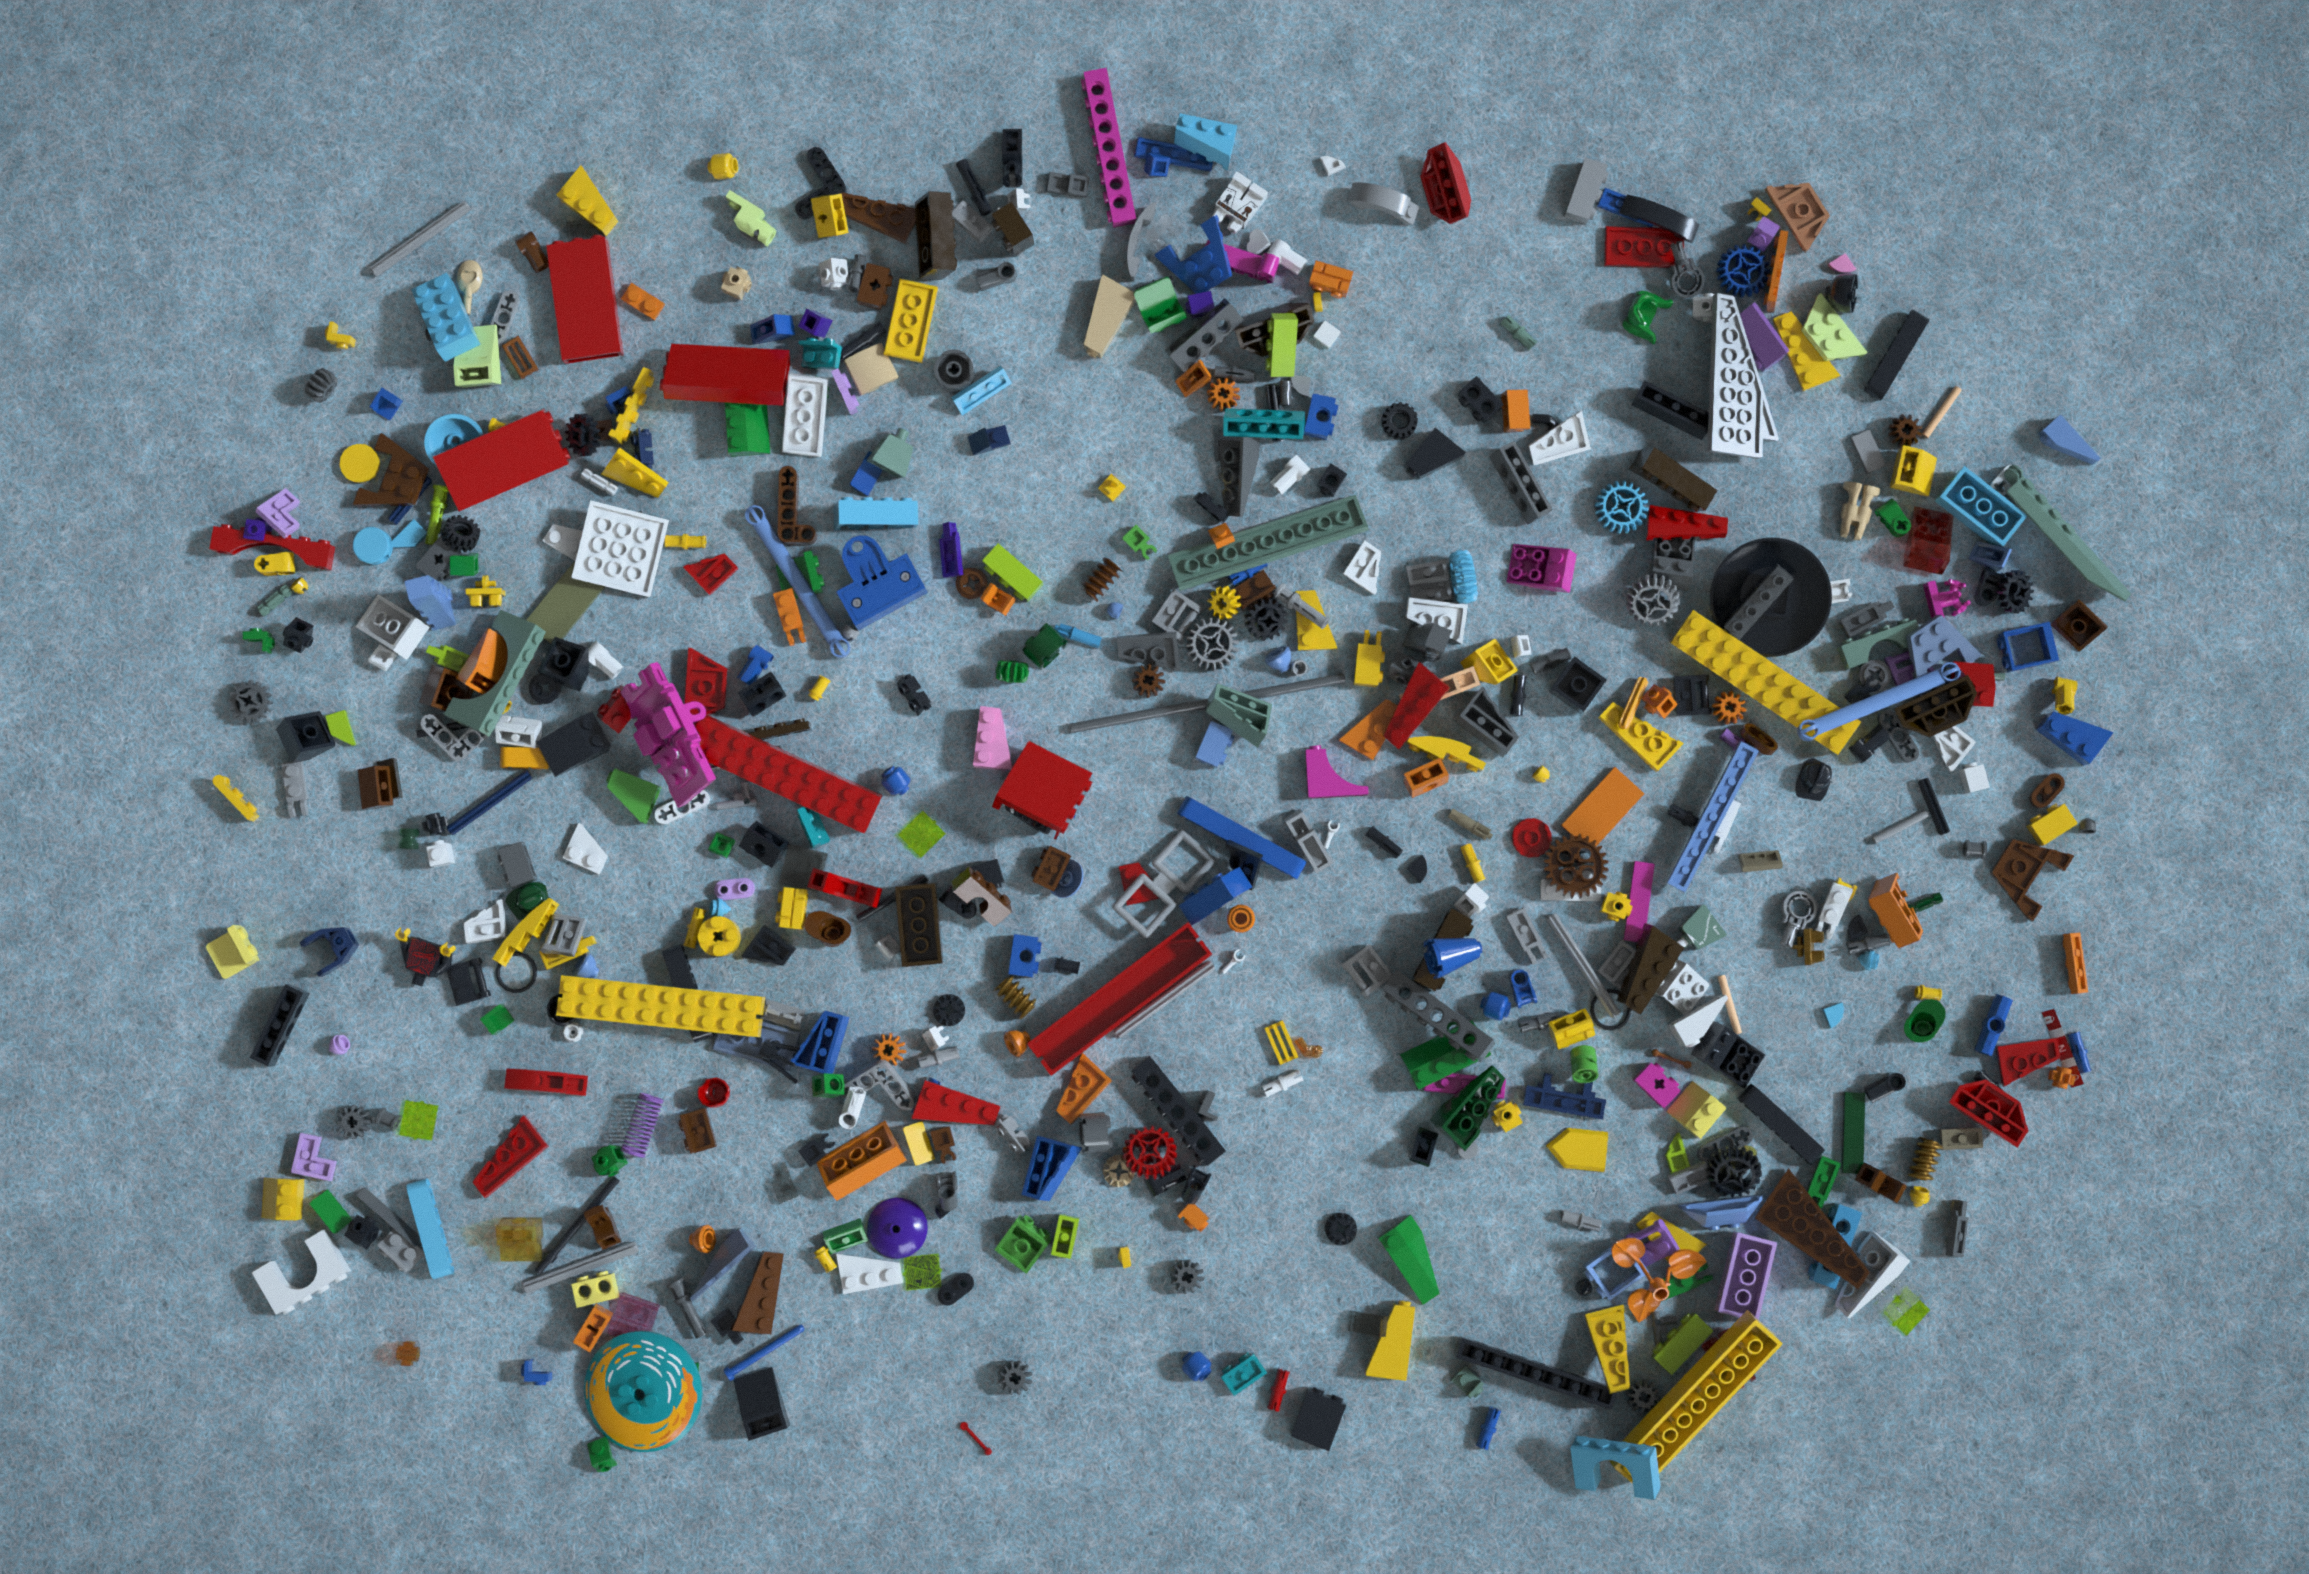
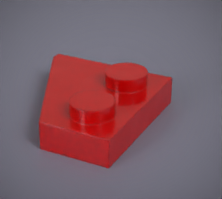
M725 553L691 565L687 564L683 567L709 595L713 594L739 569Z
M1138 862L1119 866L1124 892L1140 874H1145L1151 879ZM1142 884L1126 903L1129 906L1160 898Z

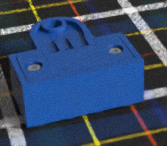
M859 535L846 542L842 551V559L854 582L836 592L858 631L928 593L907 553L888 562L879 544L869 536ZM855 542L863 544L860 552L852 550V545Z

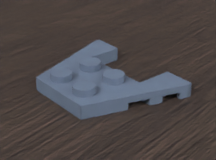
M1942 615L1934 616L1906 636L1910 661H1913L1914 672H1912L1913 679L1927 674L1928 668L1955 650L1962 662H1973L1981 656L1980 652ZM1930 689V690H1928V691H1925V692H1923V693H1920V694H1918L1917 696H1918V697L1923 696V695L1927 694L1929 691H1931L1932 689Z

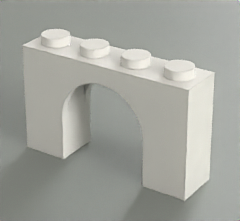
M327 1229L305 1240L317 1263L316 1277L307 1287L298 1288L288 1283L275 1261L268 1262L252 1272L275 1314L283 1313L286 1315L295 1309V1304L299 1302L304 1304L312 1299L311 1295L318 1291L321 1294L330 1288V1283L334 1281L339 1283L347 1278L346 1274L351 1270Z

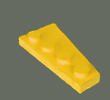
M642 368L632 388L633 396L630 395L624 403V414L618 415L616 429H611L608 434L615 443L623 445L624 441L627 442L630 438L631 431L629 429L632 423L635 424L638 419L639 413L637 411L640 405L643 406L646 401V390L648 387L651 388L654 383V373L648 368Z
M1612 702L1598 718L1655 772L1659 771L1684 743L1671 738L1669 734L1652 727V724L1640 720L1635 715L1627 730L1619 728L1618 721L1624 708Z

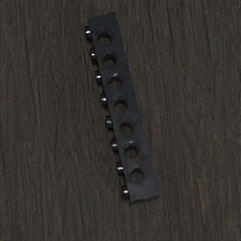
M1463 1336L1459 1337L1454 1356L1456 1358L1611 1410L1613 1408L1617 1392L1609 1394L1606 1384Z

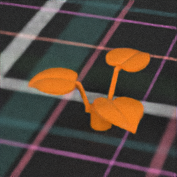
M1637 1238L1622 1239L1616 1241L1611 1249L1612 1257L1619 1266L1629 1268L1636 1261L1649 1280L1650 1288L1648 1290L1644 1288L1636 1289L1629 1295L1627 1300L1629 1309L1639 1323L1650 1316L1651 1312L1658 1308L1661 1301L1668 1298L1669 1290L1667 1286H1670V1272L1678 1279H1686L1694 1275L1706 1263V1259L1696 1251L1690 1249L1677 1250L1668 1258L1670 1267L1667 1268L1664 1281L1659 1277L1652 1279L1639 1260L1645 1254V1246L1641 1240Z

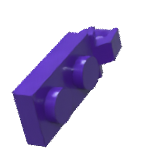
M942 523L943 534L939 539L943 578L962 576L960 536L956 523Z

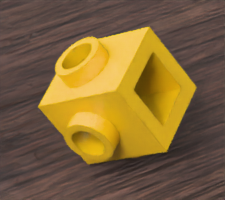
M1616 891L1613 894L1607 892L1599 912L1607 914L1608 919L1618 922L1619 919L1623 920L1626 916L1629 917L1632 910L1631 900L1627 899V895ZM1616 903L1619 905V910L1615 908Z
M1502 1100L1495 1104V1109L1491 1111L1493 1113V1116H1491L1492 1121L1496 1127L1500 1126L1504 1133L1523 1123L1519 1116L1521 1114L1519 1107L1516 1103L1512 1104L1511 1101L1505 1102V1100ZM1508 1112L1509 1116L1505 1119L1504 1113Z

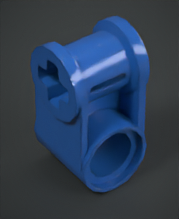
M1521 969L1511 971L1509 982L1517 1008L1520 1009L1523 1005L1532 1002L1534 1004L1538 1003L1528 973ZM1520 972L1523 974L1524 980L1522 983L1517 984L1514 981V976Z

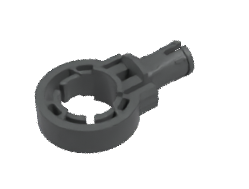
M1677 241L1676 244H1670L1675 261L1674 264L1670 265L1672 273L1669 283L1675 294L1683 298H1691L1701 292L1704 287L1705 277L1702 270L1695 266L1693 258H1686L1683 242ZM1692 272L1695 276V281H1698L1699 284L1694 283L1691 288L1683 289L1679 285V279L1684 273ZM1675 284H1676L1677 288H1679L1681 291L1685 292V294L1680 293V292L1676 289Z

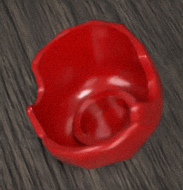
M717 1077L706 1079L697 1090L699 1101L709 1108L723 1106L728 1101L731 1092L726 1081Z

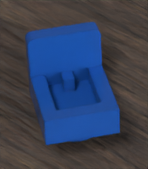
M533 1359L525 1360L521 1366V1376H524V1382H534V1385H546V1382L552 1380V1372L532 1371Z

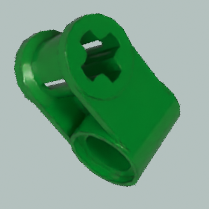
M1889 499L1874 510L1876 516L1881 518L1880 521L1894 537H1903L1910 530L1911 523L1894 499ZM1902 524L1904 526L1903 529L1898 530L1896 527Z

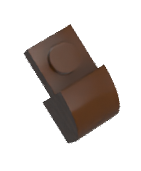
M1865 1162L1855 1178V1181L1895 1203H1898L1907 1187L1904 1183Z
M602 1204L583 1212L585 1219L593 1229L596 1242L603 1250L622 1242L608 1207H604Z

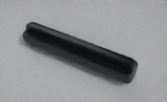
M1275 384L1266 385L1268 410H1280L1277 386ZM1272 438V441L1281 442L1283 438Z
M1929 778L1919 780L1918 785L1938 834L1944 835L1949 833L1950 829Z

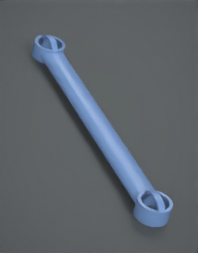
M750 506L745 512L747 522L754 527L829 644L831 653L837 658L848 656L851 649L849 642L842 637L767 520L765 511L760 506ZM754 509H758L762 512L763 517L761 520L754 511ZM750 512H751L752 515L754 516V518H755V520L757 521V523H753V522L750 521V519H749V513H750ZM838 641H843L847 644L848 649L846 652ZM834 644H836L842 655H837L834 652Z
M1945 663L1939 669L1814 720H1805L1798 726L1797 734L1803 741H1812L1824 732L1942 684H1949L1960 677V668L1955 663ZM1945 667L1952 668L1950 670L1943 672V668ZM1955 672L1954 679H1948L1945 677ZM1805 724L1811 725V726H1809V727H1807V728H1805V729L1802 730V726H1803V725H1805ZM1814 729L1815 733L1812 737L1805 735L1806 732Z

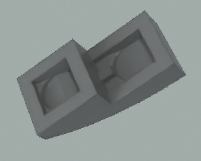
M1050 171L1046 192L1087 197L1090 177L1076 174L1065 175Z

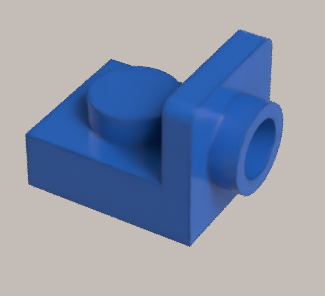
M627 386L605 397L608 401L605 405L609 413H614L616 417L620 414L616 405H624L626 399L630 395L633 396Z

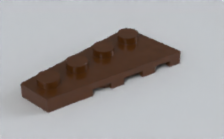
M842 193L846 218L906 244L916 224L915 208L906 207L904 204L897 203L896 205L886 203L884 200L878 199L876 201L864 196Z
M762 1251L753 1272L751 1283L746 1289V1295L730 1330L771 1335L783 1253Z

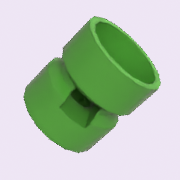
M1588 1045L1573 1048L1570 1051L1573 1080L1578 1083L1595 1081L1599 1075L1595 1048Z

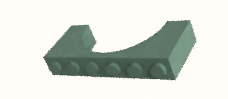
M503 610L499 611L491 626L503 636L507 645L508 659L502 677L491 690L473 699L453 697L444 713L445 716L488 737H490L495 729L498 720L505 711L506 705L514 694L520 679L523 677L527 666L546 633L536 624Z

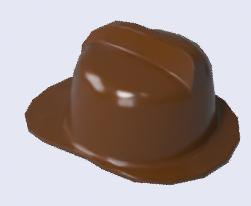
M814 911L808 914L804 921L806 932L813 938L820 940L827 947H837L844 944L851 934V926L846 920L828 912Z

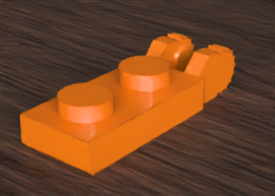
M793 588L773 593L789 645H795L791 630L798 628L800 641L802 643L806 642L803 630L804 625Z

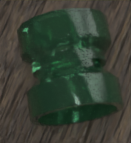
M399 828V835L402 838L398 842V849L418 850L419 843L415 838L419 836L420 830Z

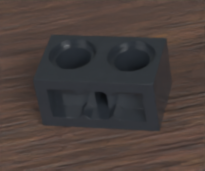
M1477 376L1461 389L1457 395L1460 404L1465 408L1469 407L1473 412L1472 416L1478 422L1482 421L1484 424L1502 409L1504 405ZM1473 390L1477 393V397L1470 398L1467 392ZM1481 405H1488L1491 411L1489 413L1483 412Z
M772 672L767 673L737 692L752 717L786 697L784 690Z

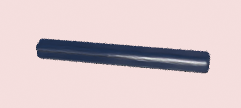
M526 770L448 825V832L451 835L459 832L532 779L531 774Z

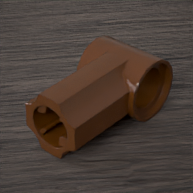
M532 231L515 240L521 253L526 256L536 273L548 268V259L541 250V245Z

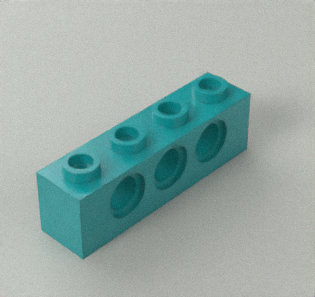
M1226 408L1223 417V436L1303 439L1305 430V411Z

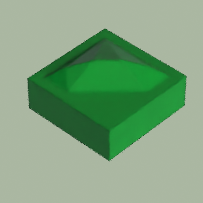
M716 832L708 850L727 859L736 841L733 838Z

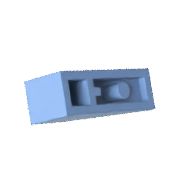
M2061 414L2038 433L2040 441L2045 446H2049L2054 450L2092 465L2101 459Z

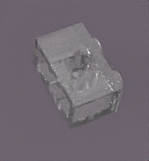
M1899 1277L1895 1278L1889 1284L1891 1287L1886 1292L1883 1290L1874 1297L1875 1301L1872 1303L1889 1323L1896 1321L1922 1298L1920 1293L1904 1277L1901 1279ZM1893 1295L1899 1296L1897 1298L1899 1300L1898 1303L1892 1302L1894 1300Z

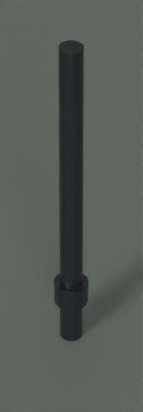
M613 1176L584 1212L594 1206H599L620 1180ZM584 1213L579 1216L556 1245L544 1254V1259L534 1269L538 1274L541 1275L550 1263L553 1264L558 1258V1253L587 1221Z

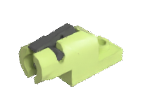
M729 190L726 195L729 202L728 205L736 211L740 209L734 219L740 230V236L761 246H769L777 231L763 219L765 217L763 210Z

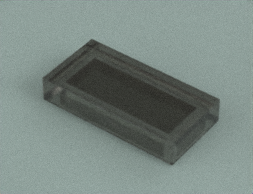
M1350 1310L1348 1331L1386 1337L1388 1316Z

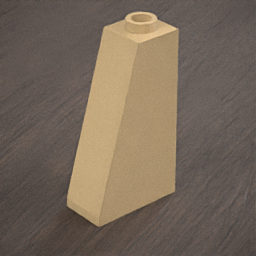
M1102 275L1084 342L1086 353L1093 358L1097 356L1102 358L1136 302L1133 291L1105 275Z

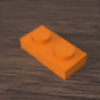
M632 282L621 298L622 301L654 321L665 306V303Z

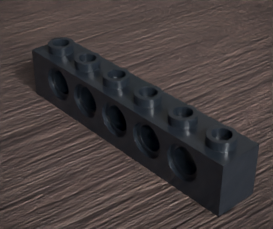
M1151 1056L1131 1071L1134 1074L1131 1078L1138 1086L1143 1085L1146 1089L1144 1092L1150 1102L1155 1100L1159 1105L1156 1108L1163 1118L1167 1116L1171 1120L1170 1127L1175 1133L1180 1132L1183 1135L1182 1142L1188 1149L1192 1147L1197 1154L1194 1157L1201 1165L1204 1163L1207 1166L1226 1152L1224 1147ZM1149 1075H1155L1158 1079V1083L1153 1087L1146 1083V1078ZM1165 1090L1170 1093L1169 1101L1162 1102L1159 1100V1093ZM1179 1106L1182 1108L1183 1115L1180 1118L1172 1116L1171 1110L1173 1107ZM1188 1122H1192L1196 1126L1192 1134L1184 1131V1125ZM1198 1139H1207L1208 1147L1203 1150L1199 1149L1196 1145Z

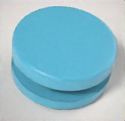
M366 527L355 535L353 551L361 561L370 565H379L390 558L393 551L392 539L385 531L379 528Z

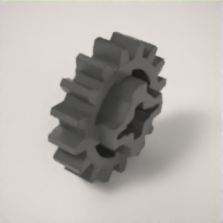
M252 680L248 681V685L243 681L241 682V687L235 685L234 689L236 692L229 693L233 698L227 700V702L232 704L228 709L235 711L232 716L235 718L239 717L241 722L246 720L249 724H252L253 719L259 723V717L266 719L265 712H271L268 705L273 704L272 701L268 700L272 696L271 693H266L268 688L266 686L261 687L262 683L256 682L254 685ZM244 698L252 700L256 705L247 703ZM259 709L258 712H256L255 714H252L253 711Z

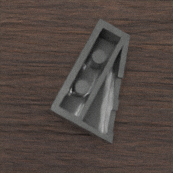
M1424 623L1423 627H1421V624L1416 626L1410 624L1402 646L1423 654V658L1429 661L1439 660L1445 651L1452 630L1435 623Z

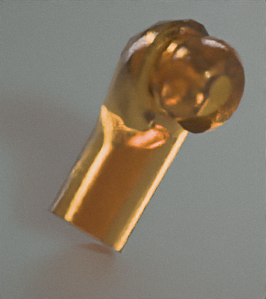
M1303 1037L1294 1041L1304 1057L1319 1058L1323 1054V1048L1320 1045H1308Z

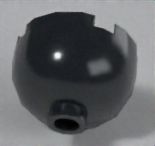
M1840 274L1832 280L1830 286L1826 287L1825 298H1829V304L1833 309L1841 313L1854 312L1857 299L1855 294L1856 289H1858V275Z

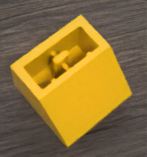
M1903 445L1897 450L1889 488L1928 497L1937 458L1922 449Z

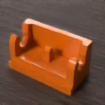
M1528 389L1504 391L1501 394V401L1504 404L1502 407L1504 433L1529 430Z

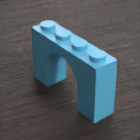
M1576 1436L1570 1448L1576 1489L1596 1491L1601 1481L1599 1462L1613 1460L1625 1466L1630 1472L1635 1497L1655 1500L1660 1490L1655 1446Z

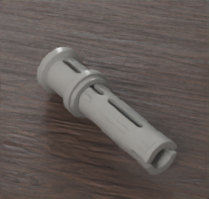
M1284 583L1276 589L1273 598L1280 599L1287 604L1286 607L1289 609L1294 608L1321 629L1326 627L1330 619L1301 600L1300 594L1297 592L1293 593L1286 588Z

